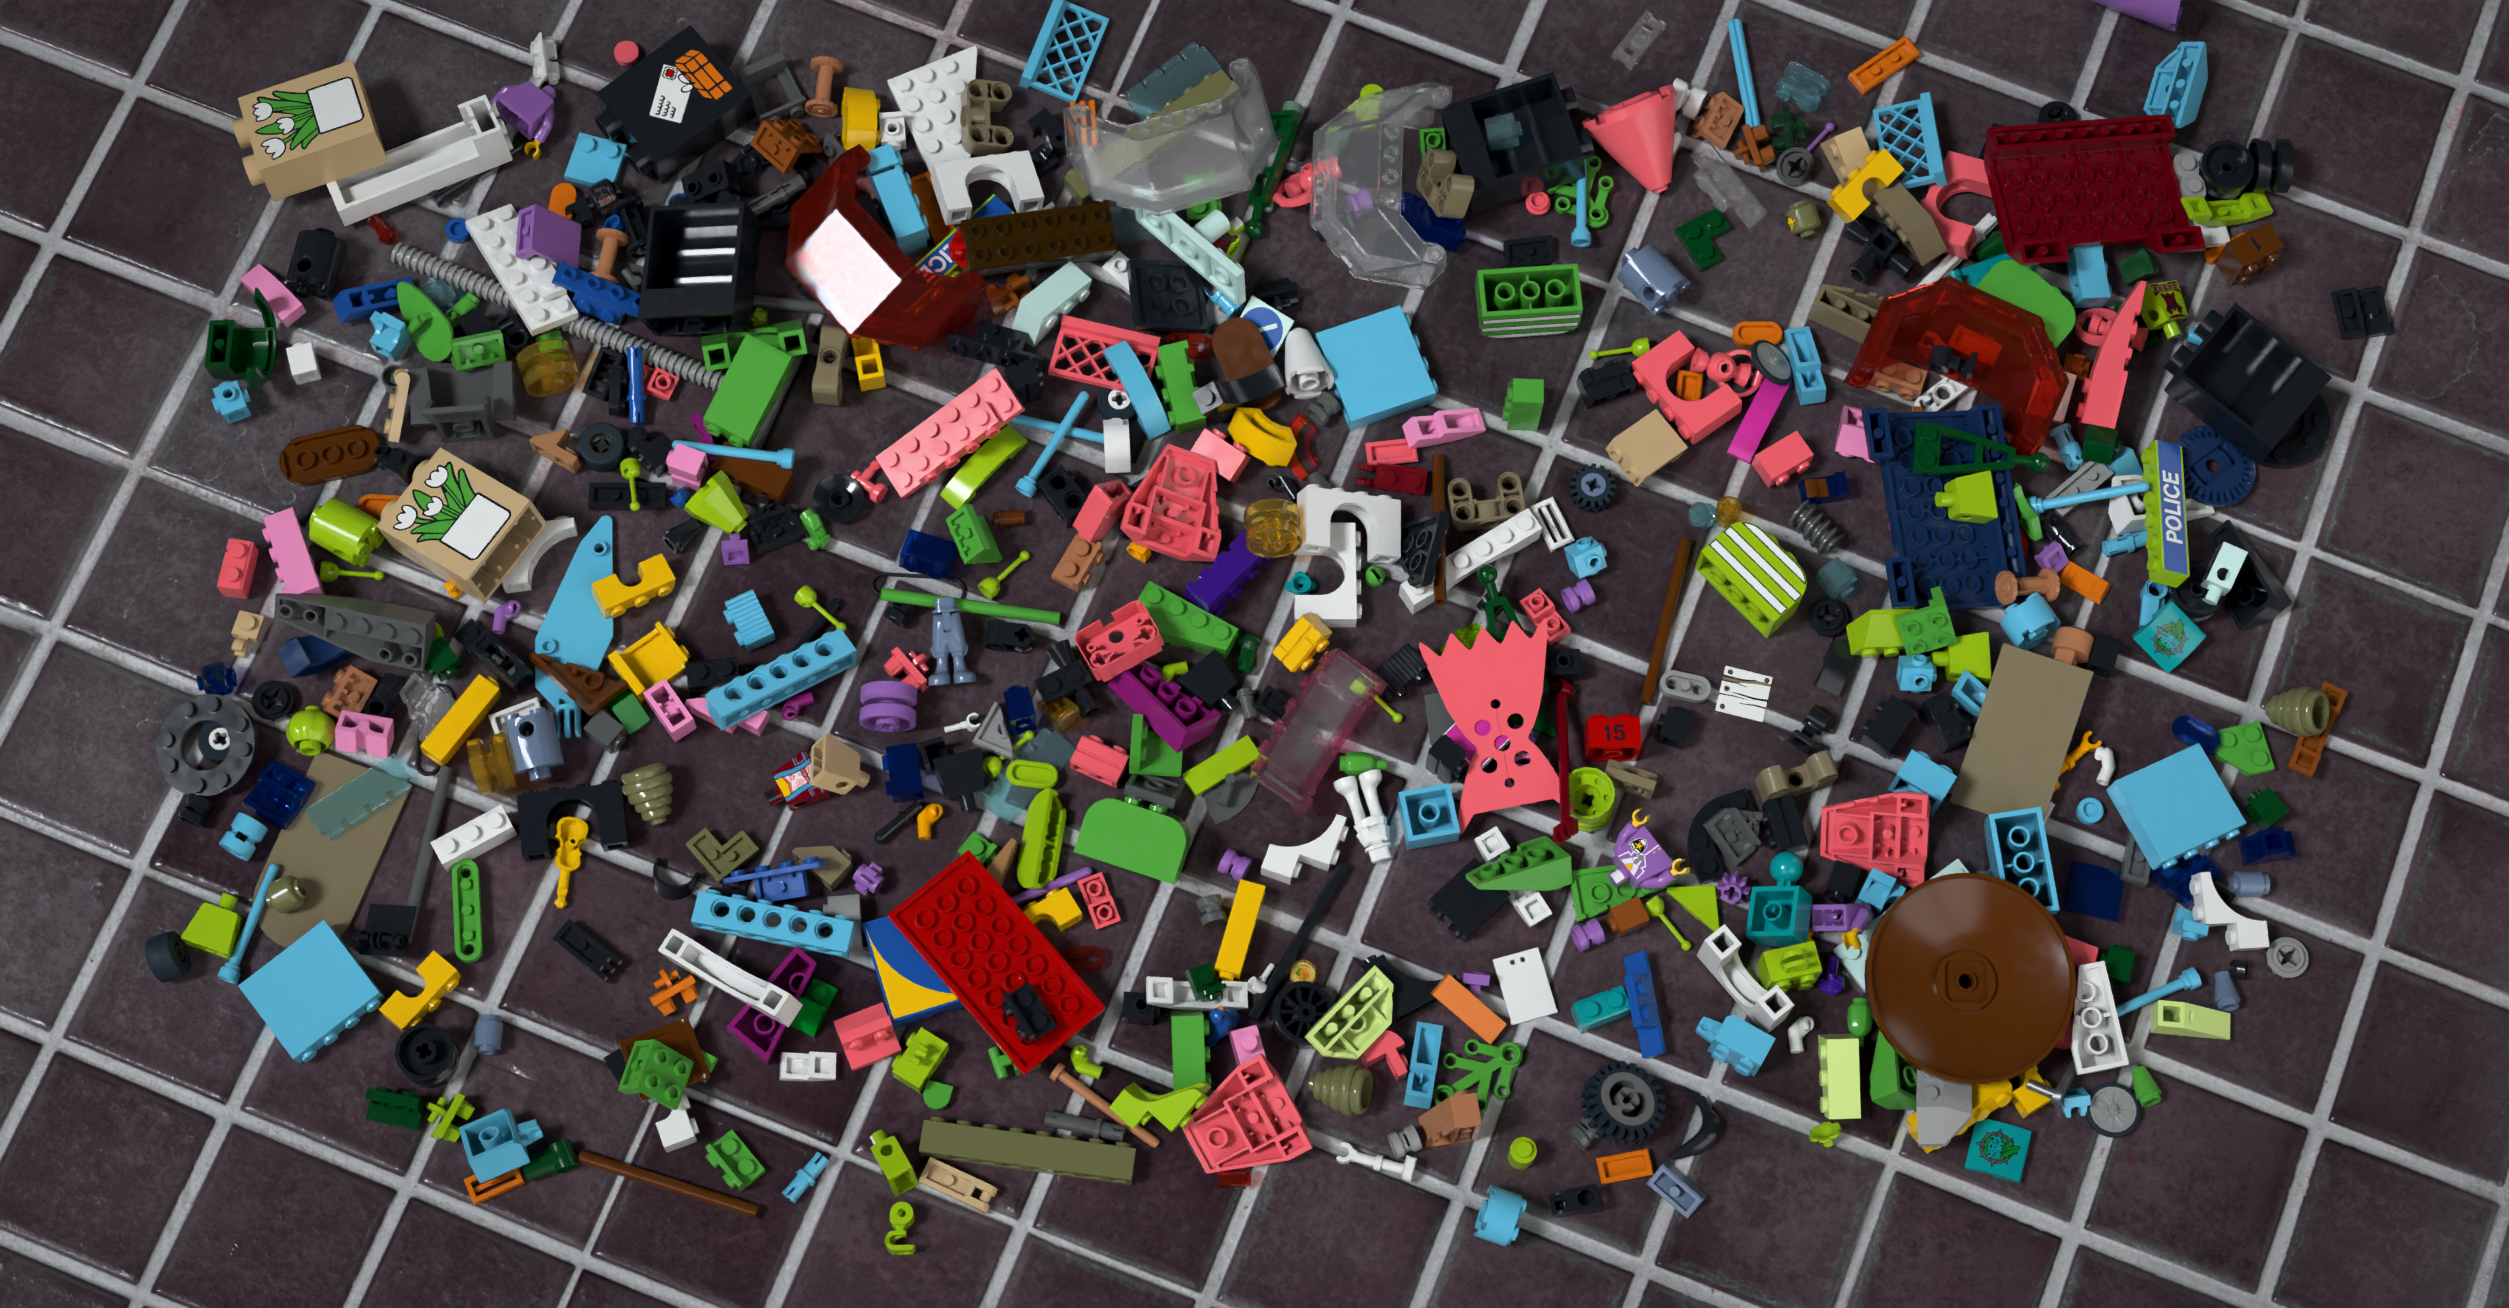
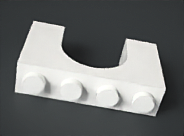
M1029 150L933 163L930 179L945 225L959 224L961 220L970 219L972 204L966 187L977 180H992L1002 184L1009 191L1017 213L1037 211L1043 207L1044 194Z
M1318 484L1307 485L1297 494V552L1321 555L1330 548V521L1332 513L1343 510L1356 515L1365 526L1367 532V562L1392 565L1401 558V500L1392 499L1389 495L1371 496L1363 491L1345 492L1343 488L1325 489L1321 488Z
M1294 523V555H1316L1297 552V523ZM1330 523V548L1321 555L1334 559L1341 566L1345 579L1337 590L1329 594L1295 595L1294 624L1303 614L1309 612L1314 613L1327 627H1356L1357 619H1361L1362 605L1357 604V595H1361V579H1356V571H1361V555H1356V547H1360V531H1355V523Z
M1724 924L1704 940L1697 957L1758 1028L1768 1034L1786 1019L1794 1004L1778 985L1767 991L1752 978L1738 955V950L1742 945L1741 942Z

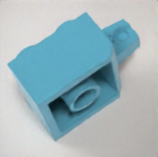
M1735 1015L1727 1016L1723 1023L1704 1016L1695 1031L1711 1044L1707 1051L1712 1053V1058L1718 1062H1728L1735 1066L1734 1069L1741 1075H1751L1753 1077L1776 1039Z
M505 1108L459 1127L468 1162L480 1184L529 1163L530 1159L526 1146L543 1137L536 1119L518 1124L512 1111Z

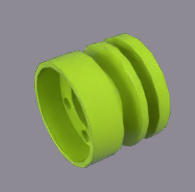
M1583 767L1575 769L1569 774L1570 799L1574 807L1571 817L1578 820L1579 831L1592 832L1599 830L1609 823L1614 813L1615 789L1612 780L1606 773L1597 768ZM1583 801L1592 802V806L1588 807L1587 804H1583Z

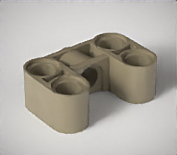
M973 79L961 94L960 123L962 126V146L967 153L980 156L1005 154L1013 143L1014 136L1011 130L1002 126H993L990 123V112L1002 111L1012 97V90L1008 84L1000 81ZM972 137L977 138L980 142L975 141Z
M1429 148L1425 153L1417 176V189L1421 192L1437 217L1462 219L1466 214L1474 191V179L1471 175L1453 173L1456 165V154L1453 150Z
M822 325L816 371L812 381L814 403L840 406L843 361L848 359L850 351V334L847 327ZM827 358L836 359L832 364L824 362Z
M1505 472L1500 475L1496 488V499L1477 501L1472 498L1471 487L1467 480L1463 478L1453 479L1448 485L1446 496L1452 527L1462 532L1476 529H1492L1524 511L1525 502L1519 476L1513 472ZM1510 483L1514 486V489L1506 490L1502 485ZM1461 490L1464 492V495L1456 496L1452 491ZM1515 507L1519 512L1511 514L1507 511V508ZM1459 513H1464L1469 518L1466 520H1460L1457 518L1456 515Z
M1826 750L1813 754L1806 760L1805 764L1783 771L1782 765L1768 767L1759 773L1755 783L1764 803L1768 800L1779 799L1789 795L1798 796L1811 791L1825 789L1835 782L1839 774L1830 751ZM1789 778L1797 779L1800 786L1790 784Z

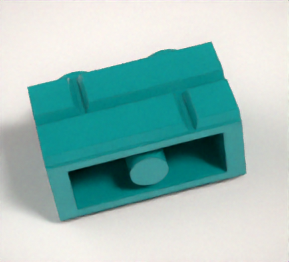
M1622 985L1612 988L1610 992L1606 990L1573 1003L1570 1011L1581 1034L1628 1016L1630 1014V1006Z

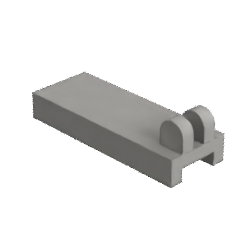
M2089 461L2045 499L2097 490L2114 475V472L2111 469L2109 470L2105 464ZM2079 504L2052 509L2062 519Z

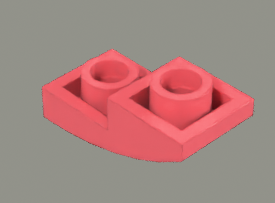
M643 364L644 393L669 401L679 381V377L658 367L653 369Z
M1540 588L1519 601L1523 611L1536 629L1543 618L1547 619V643L1549 646H1552L1571 633V628L1555 611V605Z
M1102 872L1077 881L1096 930L1121 921Z

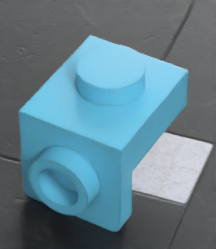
M2183 908L2176 909L2171 933L2181 935L2182 939L2188 941H2197V939L2207 936L2209 926L2197 923L2193 919L2192 911Z

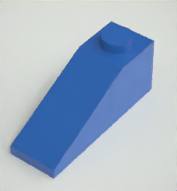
M406 277L342 290L333 300L340 324L369 318L375 311L383 313L399 308L397 285L402 281L413 284L412 278Z

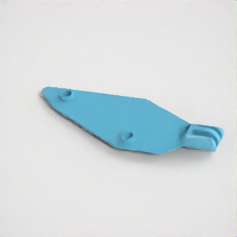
M602 516L580 542L535 638V653L551 656L552 661L565 665L567 662L585 667L590 671H598L613 638V617L610 616L606 619L603 617L591 594L592 583L613 574V524L610 516ZM598 548L604 549L600 553L595 552ZM535 666V688L555 708V724L558 737L561 738V717H564L565 737L572 738V717H575L576 738H581V707Z

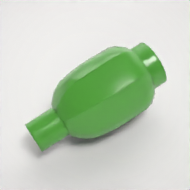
M1350 751L1345 756H1340L1339 771H1345L1349 776H1359L1366 771L1374 769L1386 770L1387 760L1376 759L1367 752Z
M1853 998V1004L1848 1007V1029L1853 1036L1859 1038V1047H1863L1864 1036L1869 1034L1872 1028L1873 1016L1868 1005V999Z

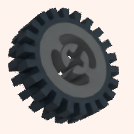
M1615 1061L1610 1062L1608 1065L1605 1064L1597 1070L1583 1087L1584 1090L1581 1092L1580 1098L1584 1099L1580 1102L1581 1108H1587L1582 1113L1584 1119L1592 1118L1588 1126L1590 1128H1593L1595 1125L1599 1127L1595 1132L1597 1136L1600 1137L1603 1133H1606L1604 1141L1610 1143L1615 1138V1145L1621 1146L1625 1142L1627 1147L1632 1146L1634 1143L1637 1145L1643 1140L1645 1141L1661 1125L1660 1122L1665 1116L1662 1113L1666 1110V1105L1661 1104L1665 1100L1664 1094H1656L1661 1089L1660 1085L1652 1086L1650 1084L1655 1078L1650 1075L1646 1079L1643 1076L1646 1072L1644 1068L1641 1067L1636 1072V1064L1630 1063L1626 1067V1061H1620L1617 1065ZM1611 1090H1617V1091H1619V1092L1610 1100V1095H1609V1094H1610V1091H1611ZM1636 1108V1117H1628Z

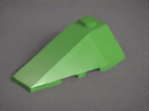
M1545 835L1517 845V851L1511 854L1508 852L1501 854L1500 860L1497 862H1487L1466 874V879L1479 890H1559L1563 886L1573 884L1571 856Z
M1879 1030L1870 1073V1096L1872 1101L1886 1109L1916 1110L1917 1068L1904 1060L1892 1048Z

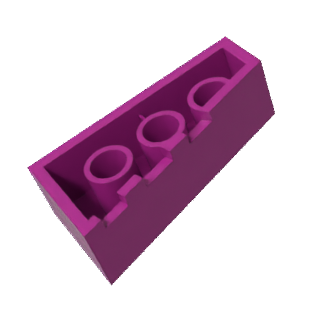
M1144 661L1110 679L1108 686L1137 714H1143V720L1177 753L1212 735L1221 716V713L1215 709L1209 711L1202 706L1203 701L1196 696L1190 698L1181 692V686L1175 682L1171 683L1162 679V674Z
M796 946L767 979V982L790 993L799 1001L816 969L817 963ZM746 1004L729 1023L727 1032L768 1065L787 1026Z

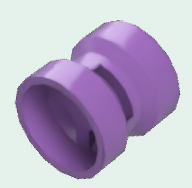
M1585 579L1577 582L1576 586L1572 588L1567 587L1561 590L1562 599L1571 613L1578 611L1580 606L1584 604L1590 605L1596 601L1594 592Z
M1228 848L1219 863L1217 871L1223 874L1228 873L1232 875L1234 880L1240 882V879L1243 880L1247 874L1252 859L1246 856L1241 857L1237 855L1235 850Z
M1596 918L1588 920L1582 927L1577 925L1570 929L1573 941L1580 952L1588 950L1591 944L1599 945L1605 942L1603 930Z

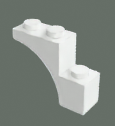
M559 516L554 520L546 521L548 524L503 580L502 586L506 593L532 590L533 572L542 555L556 543L578 536L574 517Z
M1336 814L1331 826L1320 837L1307 844L1293 847L1270 844L1261 866V875L1290 885L1292 878L1297 879L1302 864L1298 862L1328 871L1331 864L1336 865L1340 854V850H1337L1339 841L1344 842L1349 830V827L1345 826L1347 817Z
M2200 872L2191 876L2192 880H2190L2189 888L2190 893L2194 897L2195 905L2193 906L2192 914L2193 919L2197 923L2205 924L2209 927L2227 926L2225 939L2227 945H2229L2230 952L2261 950L2269 947L2267 921L2252 920L2230 909L2218 895L2212 881L2211 872Z

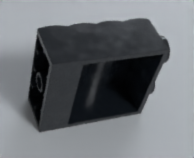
M1554 72L1440 107L1443 128L1450 149L1456 154L1459 174L1471 175L1474 179V191L1469 203L1472 212L1485 210L1500 203L1514 201L1529 194L1543 192L1558 185L1580 180L1586 177L1584 159L1595 156L1592 140L1587 128L1575 131L1570 118L1580 114L1575 92L1572 86L1560 89Z
M723 194L716 198V203L699 204L698 201L692 198L674 197L670 199L668 206H650L638 318L655 336L750 332L756 285L755 276L758 267V248L761 238V220L746 204L744 198L733 194Z
M2235 302L2224 317L2212 309L2193 333L2203 341L2194 352L2182 344L2166 363L2164 369L2171 373L2173 378L2164 391L2176 402L2186 407L2199 420L2212 427L2222 438L2236 446L2249 459L2260 465L2332 377Z

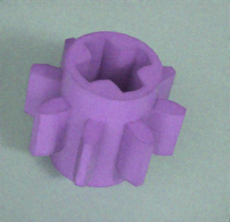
M874 862L870 866L863 863L856 870L852 878L856 881L855 889L865 896L868 891L876 894L885 882V878L882 876L883 868Z
M1738 871L1730 875L1725 872L1722 878L1723 881H1719L1717 889L1722 890L1720 899L1724 898L1730 902V905L1738 900L1743 903L1745 895H1748L1751 887L1746 885L1748 877L1742 876Z

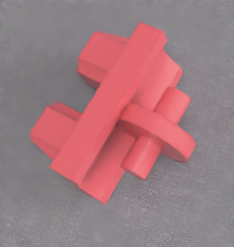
M896 647L891 651L892 657L884 664V670L892 678L903 671L907 677L901 682L913 685L923 693L928 688L926 685L927 679L918 669L923 674L930 670L925 664L929 657L926 653L918 656L914 651H911L908 654V657L912 660L911 662Z

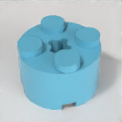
M2039 592L2031 594L2020 605L2017 603L2010 605L2004 611L2006 616L2000 622L2001 628L2014 646L2026 651L2048 639L2046 634L2050 630L2055 633L2061 625V621Z
M1490 1185L1486 1192L1490 1194V1198L1488 1201H1482L1475 1223V1228L1478 1230L1474 1232V1236L1505 1247L1517 1238L1520 1226L1516 1225L1519 1215L1524 1214L1527 1200L1522 1199V1195Z

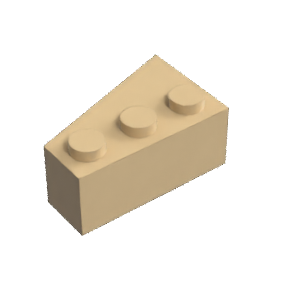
M1861 126L1820 144L1842 186L1849 180L1846 176L1855 167L1860 169L1866 163L1863 159L1871 152ZM1865 181L1862 186V193L1869 202H1873L1872 195L1879 192L1880 189L1873 182Z

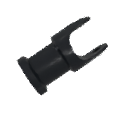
M2053 513L2050 515V520L2055 527H2051L2047 521L2041 520V530L2051 542L2060 543L2067 558H2069L2083 544L2081 541H2077L2068 531V525L2057 514Z

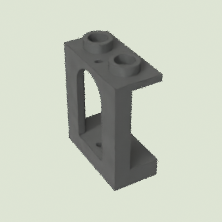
M782 51L736 70L739 81L752 94L755 114L760 124H762L763 120L796 118L805 112L807 100L799 91L787 67ZM777 75L790 103L768 111L755 84Z

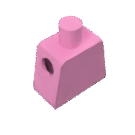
M1257 1025L1234 1030L1228 1034L1237 1066L1261 1053L1266 1058Z

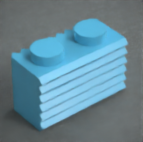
M753 589L725 601L727 610H724L723 614L729 625L734 623L737 632L733 634L740 647L745 646L747 652H751L776 639L774 631Z

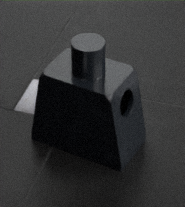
M1215 649L1178 679V685L1181 686L1180 691L1190 698L1196 696L1203 701L1202 706L1209 711L1220 705L1227 714H1231L1239 706V703L1232 696L1237 690V682Z
M981 747L931 760V768L945 799L958 798L962 812L976 809L974 793L985 790Z

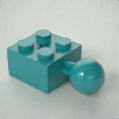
M1780 852L1773 857L1770 863V872L1777 881V886L1752 887L1746 937L1759 947L1792 946L1807 942L1813 896L1801 886H1792L1793 883L1801 878L1804 869L1801 858L1793 852Z

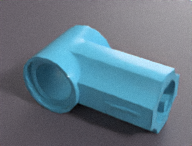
M2148 580L2140 591L2141 608L2138 628H2142L2151 621L2152 615L2164 606L2165 595L2168 591L2167 585ZM2148 588H2156L2159 596L2152 595Z

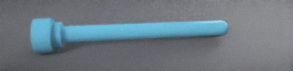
M1584 159L1586 177L1577 180L1576 227L1571 233V244L1575 247H1587L1591 244V233L1586 227L1587 159Z
M1086 391L1080 392L1028 476L1025 475L1018 480L1015 489L1021 494L1032 498L1036 492L1038 477L1089 398V394Z
M1020 414L1007 423L1008 425L1015 423L1054 433L1060 423ZM1073 426L1066 433L1067 436L1104 444V433Z
M674 440L672 442L673 449L679 443L706 454L777 462V465H781V468L792 469L794 465L795 449L783 448V450L773 452Z
M2143 481L2045 500L2033 496L2026 498V501L2034 513L2040 516V513H2044L2046 509L2144 492L2149 489V483Z
M275 863L271 864L266 872L229 963L226 962L224 966H221L217 977L231 984H237L241 976L239 964L265 905V895L268 893V886L272 881H275L279 871V866Z
M2195 968L2182 971V975L2178 976L2179 979L2116 1006L2117 1016H2122L2180 989L2194 990L2202 986L2200 976Z

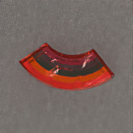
M1299 412L1289 426L1297 446L1288 464L1294 475L1302 481L1318 465V461L1311 451V441L1317 432V427Z

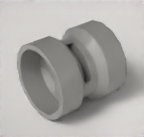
M1412 1124L1404 1127L1402 1132H1392L1387 1135L1390 1147L1397 1159L1404 1157L1409 1151L1416 1152L1422 1149L1420 1138Z

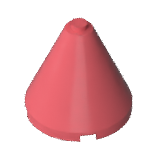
M1673 84L1660 87L1661 94L1657 91H1648L1596 113L1597 121L1595 119L1590 120L1589 117L1581 121L1583 128H1587L1590 137L1648 191L1654 190L1655 194L1668 189L1667 184L1672 180L1677 92Z

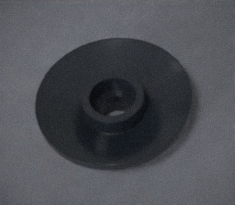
M834 474L824 478L816 486L813 494V503L817 513L822 518L830 522L842 523L853 519L859 514L864 504V493L861 485L854 478L844 474ZM841 498L844 502L841 505H837L835 500Z

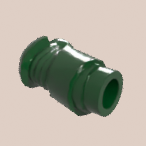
M1247 632L1246 634H1240L1237 638V644L1241 647L1237 671L1246 675H1252L1253 670L1257 667V650L1259 645H1261V641L1255 634Z

